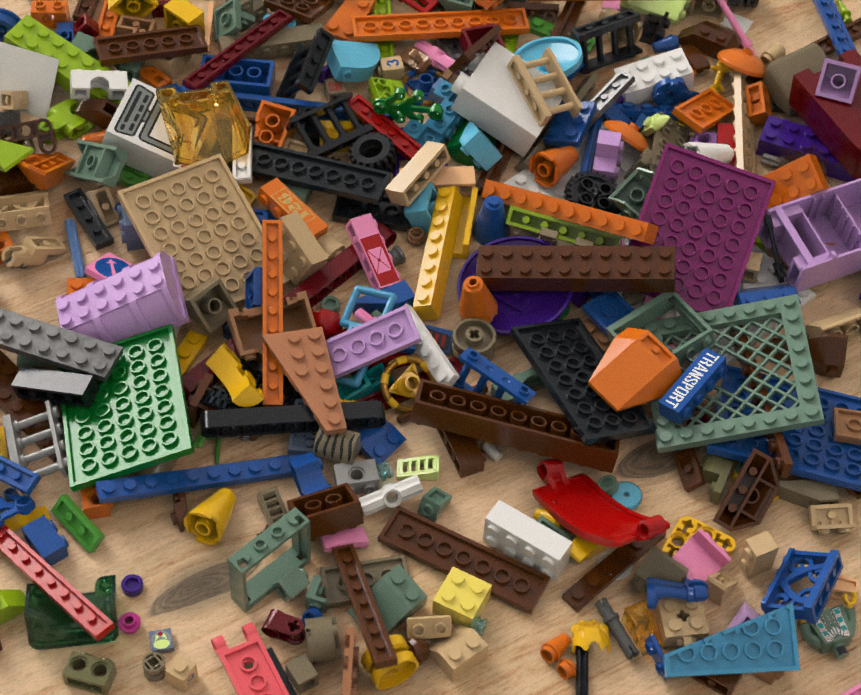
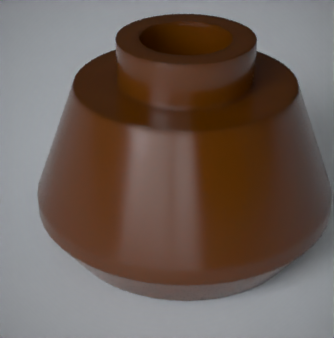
M412 637L405 639L409 646V651H412L420 666L429 657L430 648L428 644L422 639Z

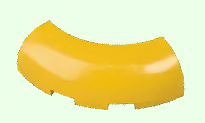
M223 343L205 364L224 384L232 397L233 403L241 407L257 405L264 399L262 390L260 388L256 389L255 383L257 381L247 369L245 371L242 369V361Z

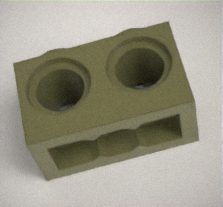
M72 651L62 676L65 685L100 695H108L117 671L115 663L108 658L102 657L100 659L91 656L87 652L78 653ZM78 667H85L83 670H76ZM99 673H106L104 676H97Z

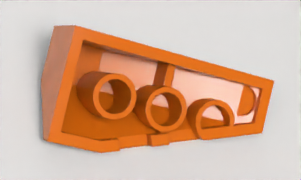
M262 100L255 116V142L283 148L287 138L291 139L295 130L293 128L287 131L285 127L289 121L288 119L297 114V110Z

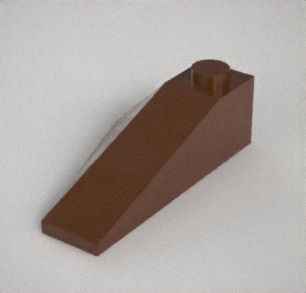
M824 333L821 334V337L809 338V335H807L814 373L819 376L840 378L845 366L848 335ZM773 338L770 343L777 346L782 339ZM787 342L781 347L788 351ZM766 346L761 352L769 355L774 349ZM777 352L773 358L781 361L785 355ZM789 357V359L785 362V363H787V364H789V365H791L790 357Z

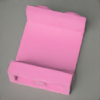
M701 528L672 557L689 569L688 579H699L705 582L709 575L719 571L732 559L727 551L719 547L712 540L710 534L704 532Z

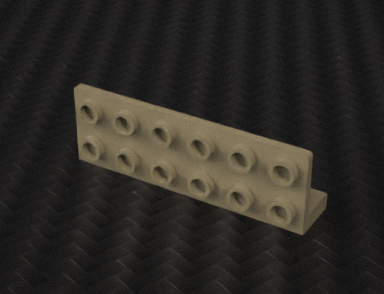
M671 117L662 128L647 136L650 139L654 136L651 150L654 154L650 158L652 163L648 167L650 171H656L666 142L684 148L683 144L687 143L689 131Z

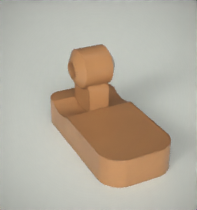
M412 46L407 47L400 54L402 62L419 73H423L432 63L428 55Z

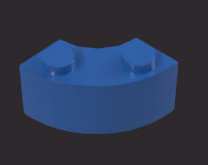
M312 451L288 459L300 496L332 487L331 484L326 482L322 473L323 464L321 459L317 458Z

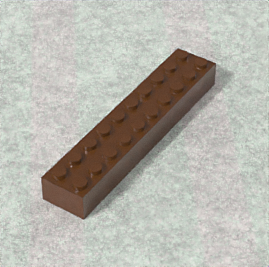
M479 245L476 276L483 280L489 291L675 292L676 246Z
M420 378L410 422L456 433L461 436L476 438L480 441H488L500 446L515 448L519 451H527L539 456L594 468L602 472H613L619 455L620 440L585 445L565 415Z

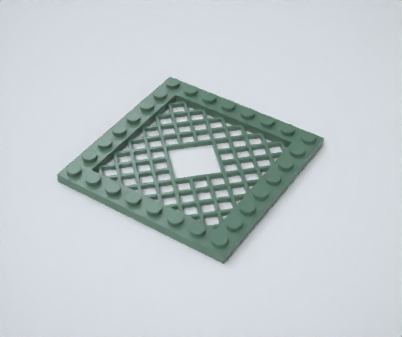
M798 294L698 312L697 314L713 329V332L719 335L715 343L708 349L713 350L716 347L722 350L720 355L724 356L727 353L755 367L756 370L734 394L715 385L714 389L719 392L713 398L707 394L704 398L710 402L705 407L700 405L695 407L700 410V413L696 417L690 416L688 419L691 422L686 427L659 414L658 402L660 399L651 401L653 422L657 427L655 437L658 453L825 424ZM682 316L652 321L641 328L649 330L671 352L685 344L692 336L696 337L699 335ZM772 321L779 324L775 330L767 327ZM751 325L759 328L754 334L747 331ZM783 327L785 331V336L778 333ZM726 328L723 332H721V331L718 330V329ZM732 328L739 331L734 338L727 335ZM763 330L770 333L766 340L758 337ZM743 334L750 337L746 343L739 341ZM687 335L684 339L679 338L680 336ZM775 336L782 339L777 346L770 343ZM723 338L731 341L726 347L718 344ZM672 340L679 342L675 349L668 346ZM754 340L762 343L758 349L750 346ZM786 342L788 351L781 348ZM734 344L742 347L737 353L729 350ZM766 346L774 349L769 355L761 352ZM746 349L753 352L749 359L741 356ZM777 352L785 355L781 361L773 358ZM757 355L765 358L760 365L753 362ZM789 357L792 367L784 364L789 359ZM691 358V359H688L687 361L693 363L694 359ZM769 361L776 364L772 371L764 367ZM681 363V364H680V368H681V371L684 373V372L686 371V369L683 368V367H681L682 364H683V363ZM781 367L788 370L783 377L776 374ZM760 371L768 374L763 381L755 377ZM792 373L795 383L788 380ZM772 377L780 380L775 387L767 383ZM751 381H754L759 384L755 390H752L746 386ZM783 383L792 386L787 393L779 389ZM763 386L771 390L766 397L758 393ZM795 389L797 391L798 399L791 396ZM743 390L750 393L746 400L738 397ZM774 393L783 396L778 403L770 399ZM722 394L730 397L725 404L718 401ZM754 397H757L762 400L758 404V406H755L749 402ZM787 399L795 402L791 408H786L782 404ZM734 400L741 403L737 410L729 407ZM766 402L774 406L770 412L761 409ZM713 404L721 407L716 414L709 411ZM746 406L753 409L748 416L740 413ZM725 410L733 413L729 419H724L720 415ZM704 414L712 417L708 423H704L699 419Z

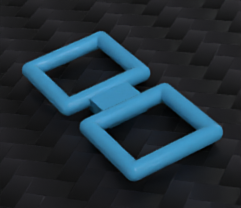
M356 285L339 321V325L348 328V331L362 324L349 320L360 294L388 300L382 315L393 310L397 295L387 291ZM369 365L358 369L355 379L342 376L335 379L336 383L359 388Z

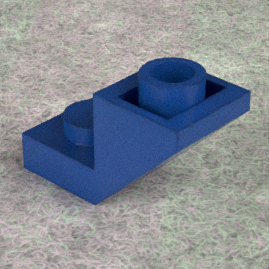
M57 22L55 33L71 43L75 37L73 29L75 22Z

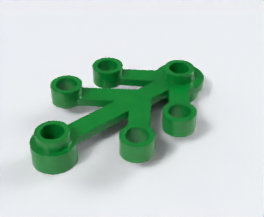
M396 88L393 95L386 99L377 98L372 103L374 112L377 114L387 113L397 123H404L406 117H408L410 120L414 119L423 124L424 116L420 113H427L430 119L438 121L443 118L444 109L440 104H433L431 107L413 105L416 102L423 101L424 92L421 90H415L412 97L398 104L394 102L403 100L406 91L403 88Z

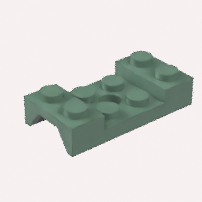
M78 139L77 145L82 155L77 167L65 170L64 174L76 180L84 182L87 180L115 188L120 180L121 171L127 163L129 153L115 146Z

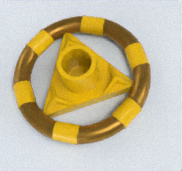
M404 355L393 359L387 364L381 376L380 387L386 403L401 413L412 411L413 406L407 407L399 404L390 393L415 399L420 381L415 364L427 373L429 381L437 382L427 368L426 361L416 356ZM411 363L388 389L391 371L396 366Z

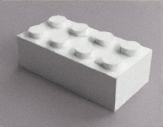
M682 48L614 69V76L620 70L634 75L635 82L622 96L624 102H632L636 105L653 100L651 93L653 94L654 85L667 77H670V79L680 77L685 81L687 88L694 87V72Z
M500 500L485 518L483 541L487 545L501 550L509 558H514L522 564L550 576V580L554 582L558 580L569 564L572 541Z

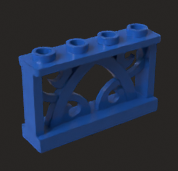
M789 548L787 554L783 557L780 568L776 571L773 582L769 584L765 597L761 600V609L764 611V614L784 607L788 603H793L795 619L807 620L808 624H817L843 569L839 550H830L829 553L795 551V548ZM808 576L810 582L814 585L796 594L790 588V585Z

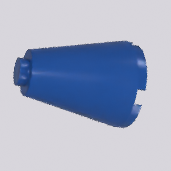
M487 197L473 224L472 235L481 245H486L489 242L509 237L510 235L509 225L505 224L507 216L503 200L500 197Z

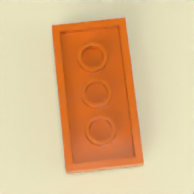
M709 88L676 106L671 114L676 116L679 121L690 126L693 131L701 134L716 125L717 122L720 123L733 115L735 105L712 88Z

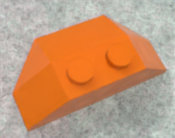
M54 152V154L40 153L29 155L17 165L28 181L34 184L36 188L48 190L62 183L66 177L64 174L65 170L71 169L75 160L60 152Z

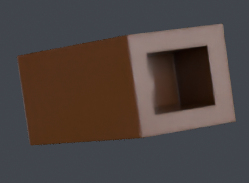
M106 98L82 99L75 114L105 130L108 128L118 105Z

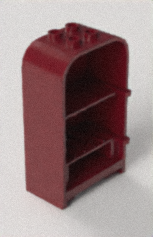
M853 48L840 54L838 61L861 66V55ZM808 68L794 74L789 105L845 170L855 179H860L861 76L852 104L815 95L821 71L814 74Z

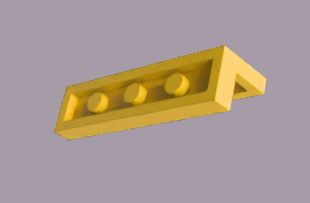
M478 187L472 188L471 197L462 196L464 201L452 258L468 259L477 206Z

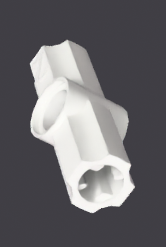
M416 474L394 484H385L380 490L358 499L364 515L367 516L387 507H397L402 501L419 495L424 491ZM396 492L393 498H386L388 493Z

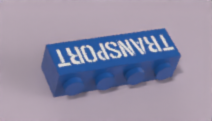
M705 348L658 402L659 414L681 425L685 419L691 416L693 409L703 402L705 395L714 389L717 381L726 375L728 370L726 357Z

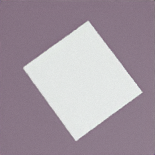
M0 42V105L1 91H27L28 109L17 111L46 119L50 108L59 59Z

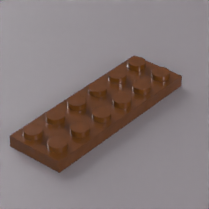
M199 25L93 38V45L101 66L208 52V45Z

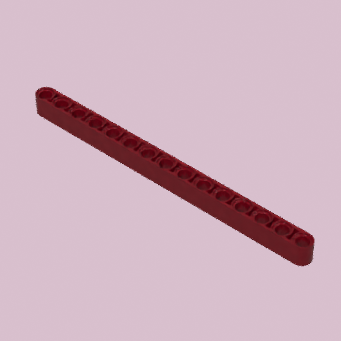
M379 223L378 231L385 239L387 249L395 242L397 234L383 223ZM353 244L283 297V300L286 297H296L297 292L306 291L310 306L313 308L323 298L363 268ZM232 337L225 344L237 356L239 353ZM212 354L182 376L186 403L189 396L195 394L196 383L199 379H203L205 373L213 375L212 387L220 381L216 374L205 364Z

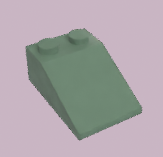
M400 564L384 575L371 588L388 635L403 624L407 618H410L423 608L427 602L428 596ZM351 607L347 611V613L358 624L353 608Z

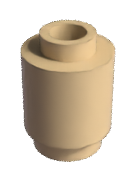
M773 43L761 54L760 59L765 66H768L772 61L786 55L785 48L781 44Z

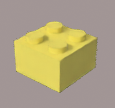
M452 567L433 599L432 613L437 616L450 615L452 623L473 629L491 597L492 584Z

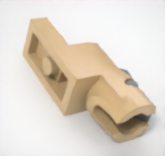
M25 237L22 245L6 247L2 252V260L7 267L25 269L28 266H40L45 262L48 255H64L66 247L57 237Z

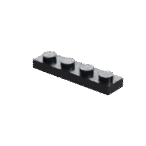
M81 188L63 194L65 202L96 250L114 243V238Z

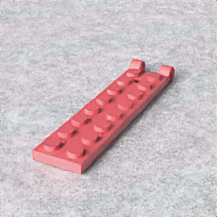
M253 622L242 626L247 642L233 648H228L222 635L211 639L213 649L219 657L237 695H289ZM246 663L253 665L251 669H246L244 666Z

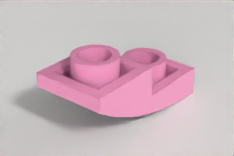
M360 527L344 529L333 535L319 537L324 552L332 553V547L353 543L354 548H367L369 543L365 529Z

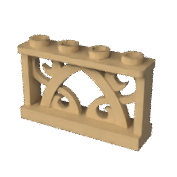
M48 190L0 196V232L52 224Z

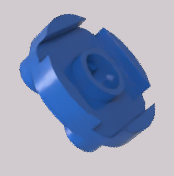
M667 77L657 82L653 87V94L651 93L652 99L657 106L666 104L673 107L688 97V88L682 78L670 79V77Z

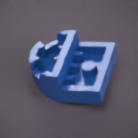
M388 421L379 428L357 430L361 437L359 454L363 453L368 459H375L377 467L406 440Z

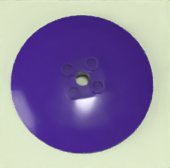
M528 236L504 237L486 244L553 246L544 240ZM478 250L467 259L460 271L457 282L459 303L465 279L470 276H476ZM490 291L498 305V313L493 317V321L490 324L494 327L496 334L512 336L510 330L514 326L556 321L569 306L573 292L520 291L513 293L511 291Z

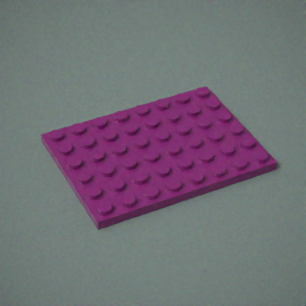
M666 142L638 218L640 221L659 226L654 245L631 239L628 246H676L675 292L696 313L733 306L776 181ZM640 292V293H643V294H646V295H649V296L655 298V297L659 296L660 294H662L663 292Z

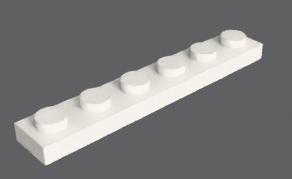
M405 303L409 308L422 342L415 344V350L421 359L426 361L427 368L437 383L453 386L460 376L413 307Z

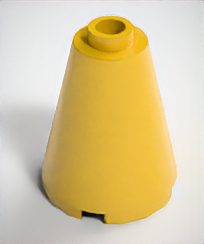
M221 488L187 513L184 518V526L188 533L192 532L196 536L194 538L196 541L211 546L220 542L237 501L234 492L230 489Z

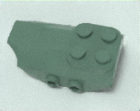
M637 167L608 199L626 217L638 220L655 172Z

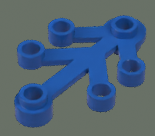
M15 488L6 489L4 491L5 500L0 496V512L7 510L0 514V527L4 526V520L16 514L27 515L31 513L36 507L35 501L30 496H20Z

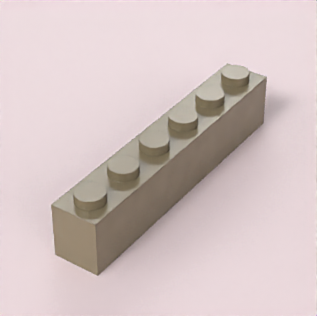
M322 23L283 28L244 58L266 59L293 55L297 43L300 42L306 47L311 45L316 30L320 27L323 28ZM246 33L218 37L219 53Z

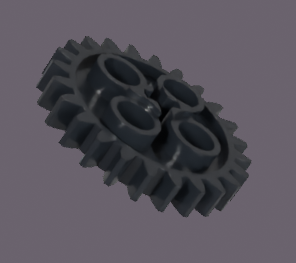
M590 170L588 174L582 171L581 174L576 173L575 176H571L563 192L566 194L564 196L565 200L618 215L621 213L614 203L608 199L616 190L617 184H611L612 179L606 180L605 174L600 177L598 172L593 175Z

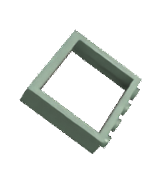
M663 292L606 327L608 339L612 343L613 339L626 328L640 329L674 308L699 333V335L672 351L678 358L679 364L693 358L697 353L715 343L713 329L676 292Z
M296 507L227 559L231 599L245 613L275 589L272 585L296 566L303 568L311 562L310 520ZM292 538V547L246 582L247 571ZM302 556L304 559L300 561L297 557ZM245 563L247 566L242 569L240 565Z

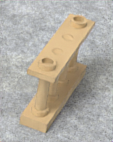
M550 47L546 48L540 59L524 62L520 55H514L511 58L507 68L539 127L545 126L551 116L556 113L569 110L573 118L577 117L583 108L581 101L577 98ZM544 65L548 74L532 77L528 69ZM552 80L557 88L540 92L536 84ZM560 95L565 104L549 108L544 99Z

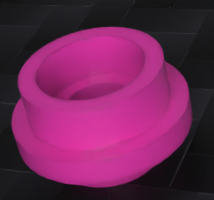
M133 612L123 614L118 621L119 628L126 634L137 632L141 626L140 617ZM130 620L133 621L131 624H127V623H126L127 621H130Z

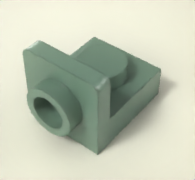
M434 486L422 496L417 512L435 522L440 511L451 502L452 496Z
M313 575L305 597V608L315 607L321 612L326 613L328 600L322 598L325 589L322 586V577Z

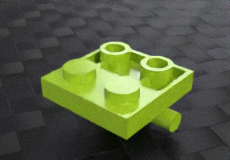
M370 77L368 80L371 104L377 98L386 99L393 95L396 88L404 89L402 81ZM405 94V98L403 100H397L394 103L399 104L400 102L408 99L407 94Z

